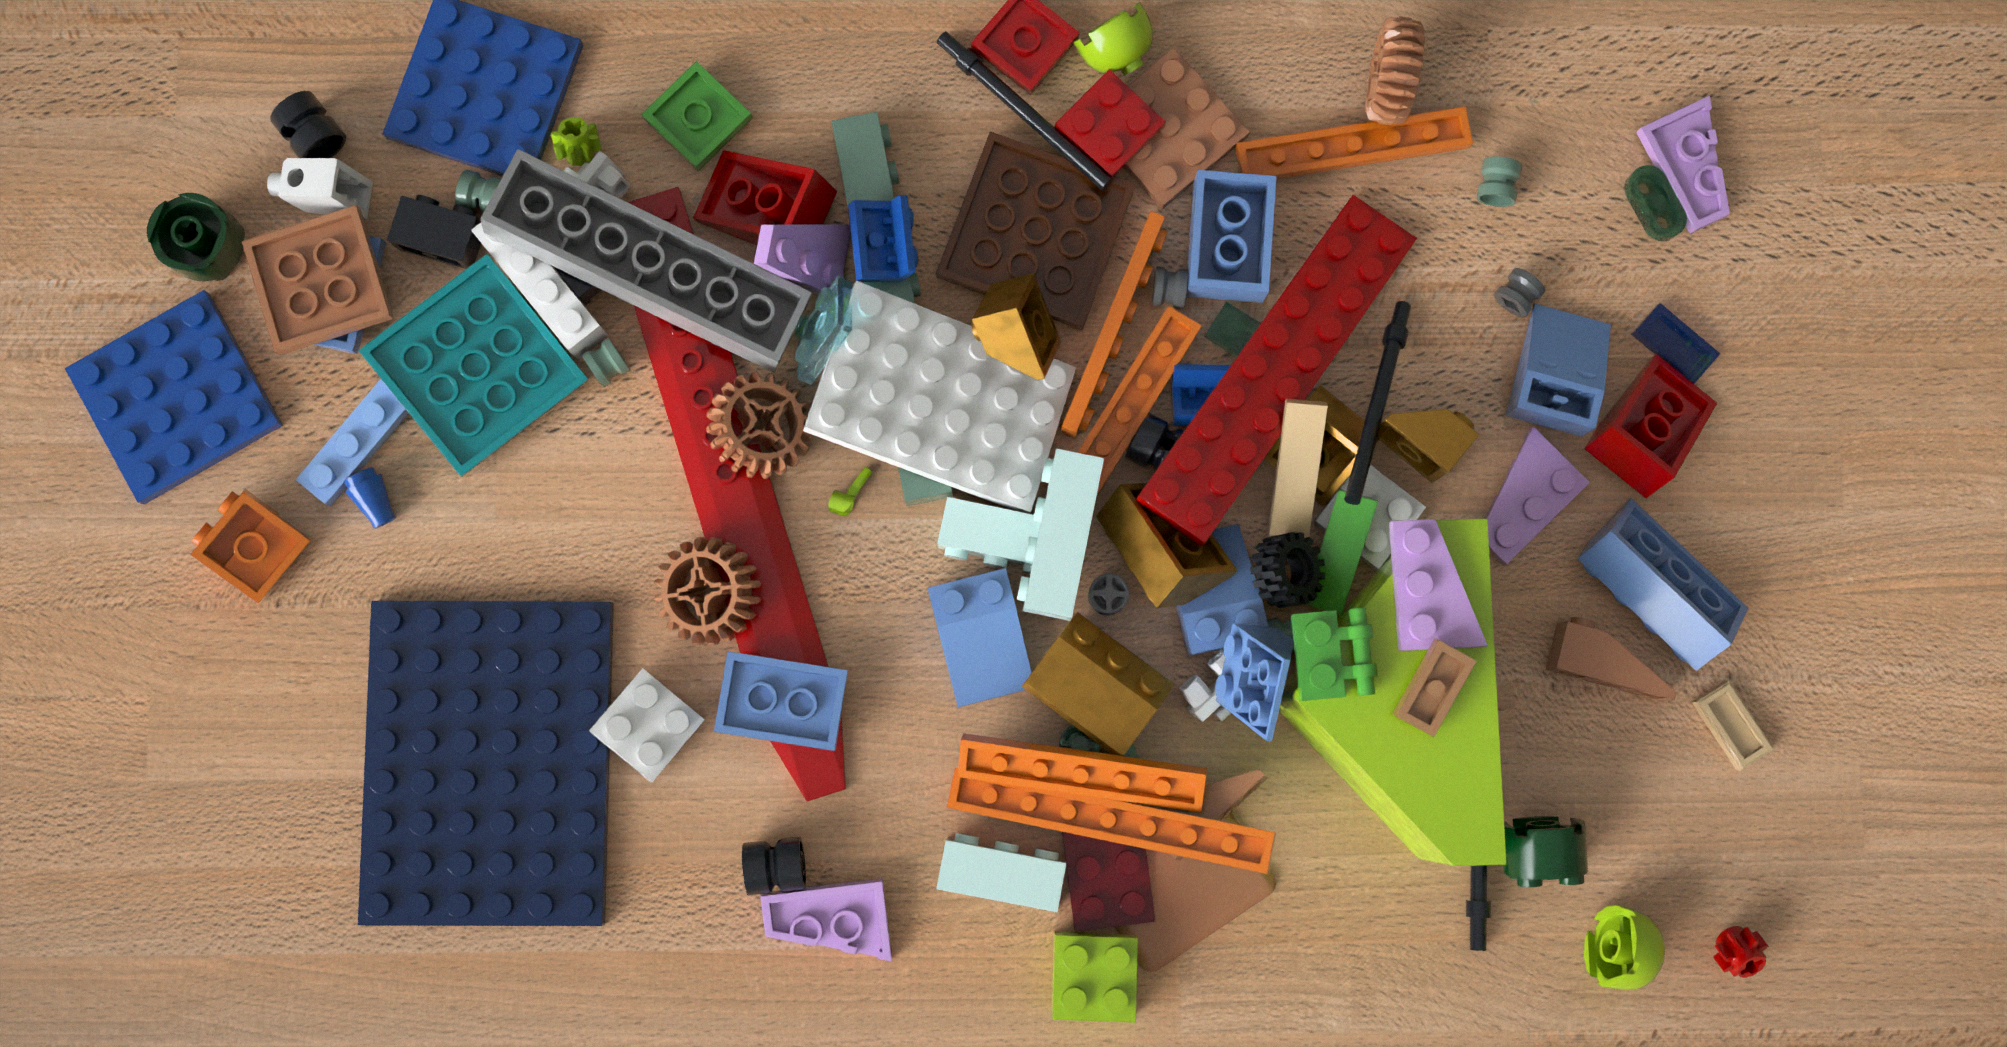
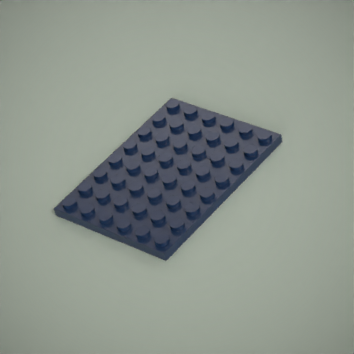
M371 601L358 925H605L610 748L590 733L589 730L611 705L613 602Z

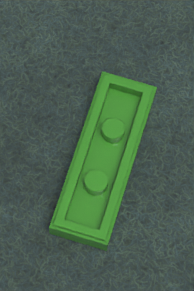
M1343 489L1338 491L1321 544V553L1317 557L1318 560L1324 559L1325 566L1319 567L1320 572H1325V580L1318 581L1323 585V589L1321 592H1316L1318 597L1315 600L1309 601L1310 603L1306 604L1325 611L1336 610L1337 614L1341 616L1378 504V500L1362 496L1360 504H1349L1344 500L1346 490Z

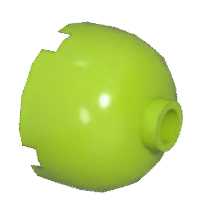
M1141 2L1133 5L1136 13L1130 16L1124 10L1089 31L1087 34L1091 40L1084 45L1080 38L1073 42L1088 66L1101 73H1106L1109 69L1112 72L1121 70L1123 76L1144 64L1140 57L1151 47L1153 27Z
M1619 905L1605 907L1593 919L1599 921L1595 929V935L1587 931L1585 937L1584 960L1586 970L1590 976L1597 977L1599 981L1597 984L1602 987L1614 990L1640 989L1651 983L1662 968L1665 958V945L1662 933L1652 919L1641 912Z

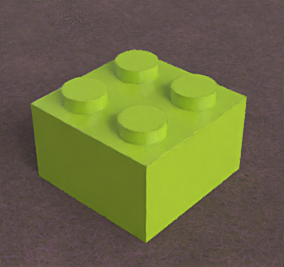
M1054 931L1052 1019L1136 1023L1137 936L1114 933Z

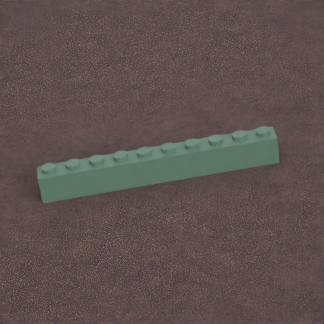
M878 112L831 120L847 205L853 200H893L892 185L899 184L895 160L887 162L885 148L892 147L888 123L880 125ZM917 272L902 282H863L866 285L914 304V297L921 296ZM898 467L906 506L947 499V497L953 498L951 486Z

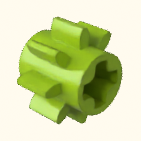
M581 117L567 118L561 121L558 132H551L556 158L558 160L566 158L571 166H582L585 162L590 163L594 158V152L602 151L596 124L593 123L587 126V123Z

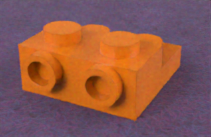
M244 489L240 495L232 491L217 509L223 514L213 527L206 522L192 538L191 542L197 547L190 555L259 603L311 539L281 518L278 512L248 490Z

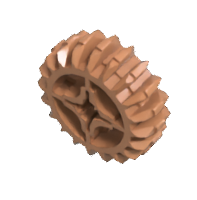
M1399 16V18L1389 17L1382 23L1376 38L1367 77L1365 111L1369 120L1378 121L1379 124L1400 125L1403 124L1410 114L1421 78L1420 74L1425 52V30L1421 21Z
M758 371L752 372L749 381L743 375H739L734 380L735 386L729 382L723 385L721 388L723 394H716L712 399L715 408H710L707 412V417L714 422L707 426L706 431L711 435H718L711 442V448H724V452L719 459L721 462L727 461L729 457L735 460V463L732 465L733 472H737L742 465L747 466L746 474L748 478H752L758 468L764 479H768L772 475V470L778 475H783L787 471V465L794 468L800 462L798 455L805 456L809 451V447L805 442H810L814 435L803 431L808 415H803V413L810 408V402L798 403L797 398L801 395V389H795L790 393L786 390L789 385L788 379H783L777 385L774 383L775 376L773 373H768L764 382L761 380ZM748 398L765 399L772 402L773 405L761 406L754 399L749 401ZM732 408L739 413L737 418L743 426V431L738 437H736L731 425ZM783 413L789 424L788 442L782 437L785 433L779 427L778 422L779 417ZM769 416H772L766 424L767 426L761 431L757 429L752 434H749L756 422L758 423L759 420L764 422ZM757 443L768 451L772 449L774 452L760 453L747 448V446Z
M697 537L694 539L693 544L691 542L681 543L680 552L671 551L667 553L671 564L662 563L658 566L661 572L665 574L664 579H656L653 582L658 587H662V594L655 595L653 599L656 602H663L665 607L661 608L657 614L660 617L670 616L666 628L669 630L679 629L678 638L682 640L692 638V643L695 645H703L705 641L709 645H718L721 639L724 641L734 639V631L743 632L747 629L743 618L753 619L756 616L754 611L749 608V605L758 604L761 601L758 596L752 595V589L760 587L761 583L757 580H750V575L757 568L754 565L744 566L748 555L745 552L735 554L736 545L734 543L726 542L723 545L721 538L712 537L707 541L705 537ZM713 560L723 567L730 582L722 580L718 573V567L713 565ZM691 570L690 582L684 587L685 579ZM704 588H720L719 591H713L707 595H695V592L704 591ZM731 595L730 604L726 612L720 617V614L723 613V603ZM685 600L695 606L696 614L701 616V621L689 611Z

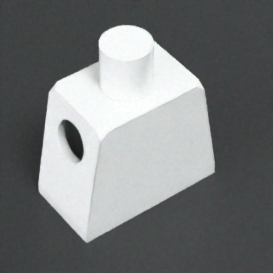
M287 158L283 162L282 173L273 172L268 177L267 188L270 195L279 196L304 212L326 215L357 205L362 211L363 218H368L373 181L339 159Z

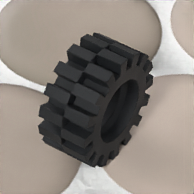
M1291 532L1266 537L1262 540L1263 543L1257 544L1255 549L1259 553L1252 554L1251 561L1257 564L1254 567H1250L1251 574H1257L1258 579L1252 582L1254 588H1262L1258 593L1261 599L1268 598L1267 604L1270 606L1277 605V608L1307 604L1318 597L1316 592H1321L1323 589V585L1318 581L1325 580V572H1320L1319 567L1325 566L1324 559H1317L1316 555L1321 553L1319 547H1311L1314 540L1310 537L1304 538V533ZM1286 559H1287V561H1288V563H1289V565H1290V569H1291V580H1290V581H1289V579H1288V577H1287V574H1286V571H1285V560H1286Z

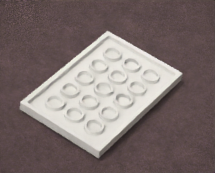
M856 281L848 299L803 431L1009 509L1029 514L1036 498L1045 459L1049 456L1076 367L1053 359L1045 379L1036 380L987 355L982 342L977 341L974 337L972 326Z

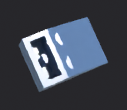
M1534 304L1505 416L1580 437L1594 430L1605 392L1611 324Z
M1233 623L1231 633L1224 643L1225 660L1222 674L1218 676L1215 684L1216 701L1263 739L1272 741L1294 641L1277 628Z

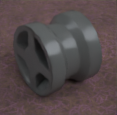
M1156 266L1152 295L1153 306L1172 303L1175 308H1184L1188 269L1169 272L1165 267Z
M1514 268L1508 275L1509 282L1506 286H1500L1494 293V297L1510 313L1519 317H1526L1531 311V303L1533 300L1542 297L1545 293V287L1531 273L1520 268Z
M1110 573L1096 578L1088 592V600L1092 609L1105 616L1115 615L1120 612L1129 598V589L1124 579Z

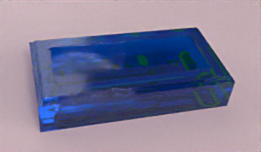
M1661 303L1657 304L1631 333L1651 352L1659 355L1693 384L1697 382L1720 355L1715 348Z

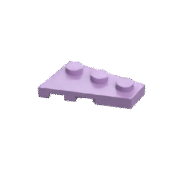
M1710 96L1647 124L1636 132L1690 234L1730 214L1723 170L1718 166L1715 148L1718 141L1716 129L1712 130L1709 112L1712 109Z
M850 224L761 225L754 264L825 299H836L839 296L841 283L844 278L843 271L851 234Z
M1534 426L1528 430L1523 440L1524 443L1516 459L1513 460L1507 472L1508 475L1484 518L1488 520L1489 552L1503 566L1508 564L1590 483Z
M1436 520L1390 522L1389 531L1398 651L1428 650L1434 638L1454 649L1487 647L1488 645Z
M883 878L806 887L804 890L783 892L780 890L761 894L765 937L810 946L816 944L841 949V952L855 955L856 953L876 956L880 960L892 962Z

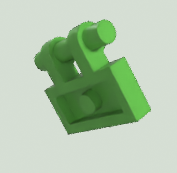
M1366 608L1349 609V627H1338L1336 610L1291 615L1300 701L1346 697L1344 680L1356 679L1358 696L1375 694L1373 677H1378L1376 663L1372 664L1369 638H1373L1372 624H1367ZM1352 640L1355 665L1342 666L1340 641Z

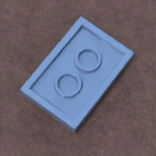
M727 652L714 732L836 751L849 671Z

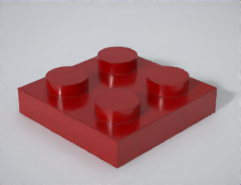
M1007 0L971 42V48L1031 95L1074 45L1073 42L1079 39L1080 32L1039 0Z
M1109 69L1055 123V128L1113 179L1165 127L1166 121Z

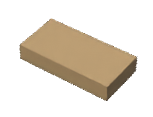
M1730 681L1722 682L1692 702L1736 770H1743L1774 750V747Z

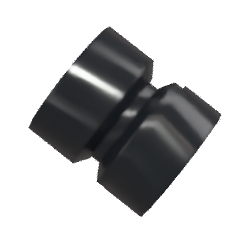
M311 91L296 92L288 96L274 108L270 116L272 124L285 140L290 141V147L299 158H332L343 148L346 142L345 133L332 117L324 116L327 110Z
M1148 412L1125 458L1143 468L1152 465L1154 466L1155 473L1184 430L1177 428L1171 431L1167 421ZM1160 445L1163 446L1165 450L1159 449Z
M801 837L779 839L775 847H771L766 840L743 843L742 868L748 896L772 893L776 885H778L782 892L806 889V864Z

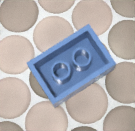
M1197 170L1192 192L1186 297L1263 303L1269 293L1277 176Z

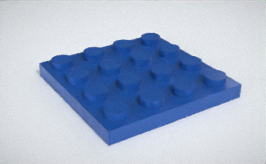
M433 0L382 134L386 139L500 176L504 175L517 149L541 160L584 44L581 39L460 0Z
M205 290L65 368L136 501L141 504L150 502L283 426L212 296Z

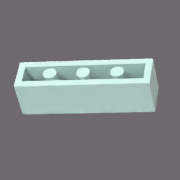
M1056 448L1054 459H1045L1041 482L1049 483L1046 499L1037 498L1033 521L1041 522L1038 538L1029 537L1025 560L1032 562L1030 577L1021 576L1017 600L1024 601V612L1071 620L1104 458Z

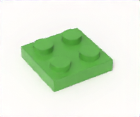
M697 61L641 114L643 119L697 171L714 157L753 118L752 114Z

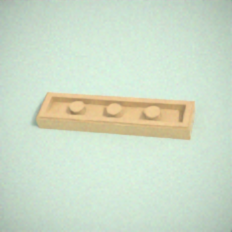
M1296 399L1285 400L1267 537L1291 532L1304 533V538L1310 536L1328 408L1326 402Z

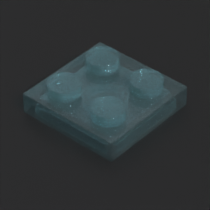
M840 276L836 277L829 288L824 287L820 291L814 310L809 316L804 315L800 319L795 331V336L798 337V348L795 353V361L798 362L797 379L809 385H812L822 372L831 353H836L852 331V305L849 303L852 282Z

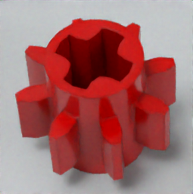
M1732 926L1722 931L1716 938L1715 948L1718 953L1713 958L1724 973L1730 971L1734 977L1739 975L1742 978H1747L1757 974L1764 968L1767 957L1763 951L1769 946L1758 931L1752 933L1748 927L1743 929L1740 926Z

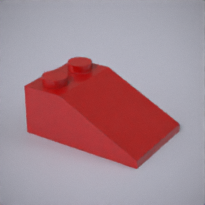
M723 150L693 219L698 223L758 245L761 225H823L837 190L815 169Z
M1655 354L1598 425L1584 449L1644 498H1648L1675 478L1716 407L1717 402L1659 355Z

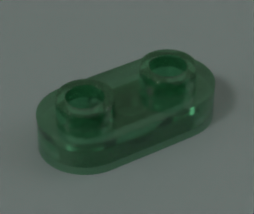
M1645 165L1637 168L1628 176L1624 186L1625 194L1646 233L1657 241H1669L1680 234L1686 226L1687 216L1666 175L1655 166ZM1640 183L1645 184L1649 189V194L1642 193L1638 185ZM1657 217H1662L1667 221V228H1662L1658 225Z

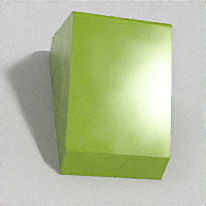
M1436 520L1488 646L1456 649L1477 662L1435 736L1432 737L1392 714L1428 650L1398 651L1391 554L1342 612V616L1340 615L1337 618L1338 627H1349V609L1366 608L1367 624H1372L1373 638H1369L1372 664L1376 663L1378 677H1373L1375 694L1358 696L1356 679L1344 680L1346 697L1300 701L1297 669H1295L1285 682L1279 712L1418 859L1451 866L1506 865L1488 520ZM1352 640L1340 641L1342 666L1355 665Z

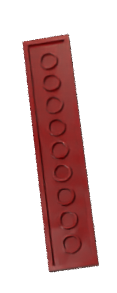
M1352 195L1140 492L1136 501L1194 542L1203 546L1281 435L1285 400L1306 399L1412 247L1417 237L1355 195Z

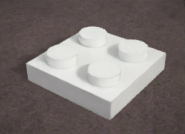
M1370 465L1362 496L1378 500V504L1360 559L1377 571L1391 554L1389 523L1392 521L1417 520L1426 506ZM1350 476L1339 489L1347 490ZM1338 491L1313 522L1324 532H1326Z
M642 668L592 726L589 732L647 780L653 782L705 719Z

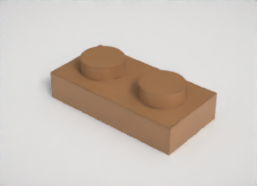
M1434 638L1392 714L1434 737L1477 661Z

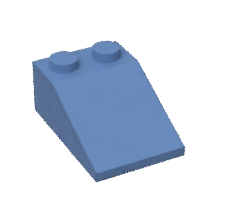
M1239 524L1217 528L1212 532V535L1238 571L1231 578L1189 603L1176 606L1187 657L1224 649L1225 640L1231 633L1233 623L1268 627L1263 601L1258 595L1260 592L1259 587L1254 588L1252 582L1256 578L1250 571L1252 565Z
M1006 568L928 587L957 706L962 707L1025 691L1022 685L1032 672Z

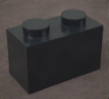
M416 195L415 199L401 196L387 241L400 251L467 269L475 263L481 246V242L471 231L481 223L476 217L477 213L459 205H454L452 210L440 207V203L437 200L424 195Z

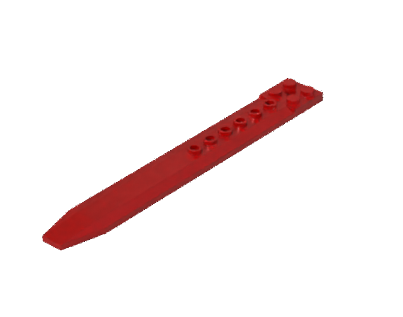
M679 187L628 202L694 235ZM634 305L704 537L707 541L712 537L721 538L723 545L726 542L734 543L736 545L735 554L745 552L748 555L744 566L754 565L757 568L750 575V580H757L761 583L760 587L752 589V595L758 596L761 601L758 604L749 605V608L754 611L756 616L753 619L743 618L747 629L743 632L734 631L740 653L829 667L770 477L764 479L758 468L756 474L752 478H748L746 474L747 466L744 465L737 472H733L732 465L735 463V460L729 457L727 461L721 462L719 457L724 452V448L713 449L710 445L718 437V435H711L706 431L707 426L714 422L707 417L709 409L715 408L712 399L716 394H723L721 388L725 383L729 382L735 386L734 380L738 376L731 352ZM732 408L731 425L736 437H738L743 431V426L737 418L739 413ZM753 428L749 434H752L755 431V428ZM755 443L747 446V448L762 453L760 444ZM713 560V565L718 567V573L722 580L730 582L723 567ZM731 595L724 601L726 609L730 604ZM842 714L836 751L770 741L807 802L846 789Z

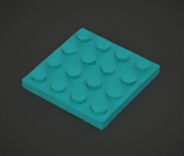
M488 254L484 255L358 350L461 477L588 381V378Z

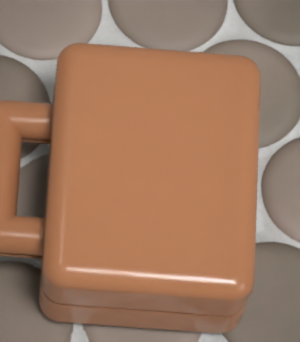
M1232 812L1221 821L1240 825ZM1146 849L1156 922L1118 926L1115 928L1119 934L1137 936V962L1144 970L1154 972L1269 896L1275 889L1276 881L1270 870L1268 874L1187 857H1183L1179 861L1175 860L1168 853Z

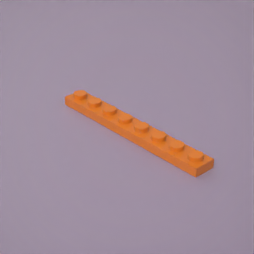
M958 768L954 770L947 808L1240 869L1265 874L1269 873L1275 832L1112 799L957 777Z

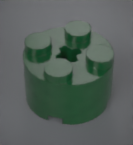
M197 193L178 194L180 197L174 198L169 202L165 200L159 204L151 214L147 225L148 242L151 243L157 259L184 277L194 281H220L227 278L242 256V241H244L245 236L243 227L234 216L208 197Z
M1534 816L1513 819V827L1504 821L1506 865H1503L1504 874L1509 876L1510 879H1517V886L1540 887L1543 885V880L1559 879V884L1562 885L1583 884L1584 875L1588 873L1585 821L1578 818H1570L1571 825H1561L1558 816Z

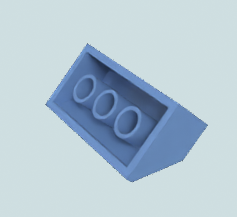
M1632 498L1595 534L1578 557V560L1583 564L1589 575L1605 584L1620 604L1628 606L1642 619L1644 626L1650 632L1658 634L1672 648L1677 658L1687 662L1696 671L1732 644L1748 610V607Z

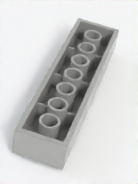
M519 149L514 154L480 218L485 234L775 373L812 295V292Z

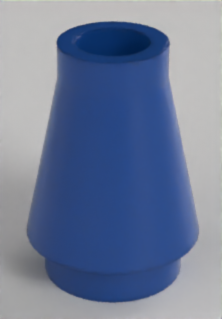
M373 467L362 470L344 480L348 488L345 493L367 517L374 529L396 519L391 508L382 474L377 475Z

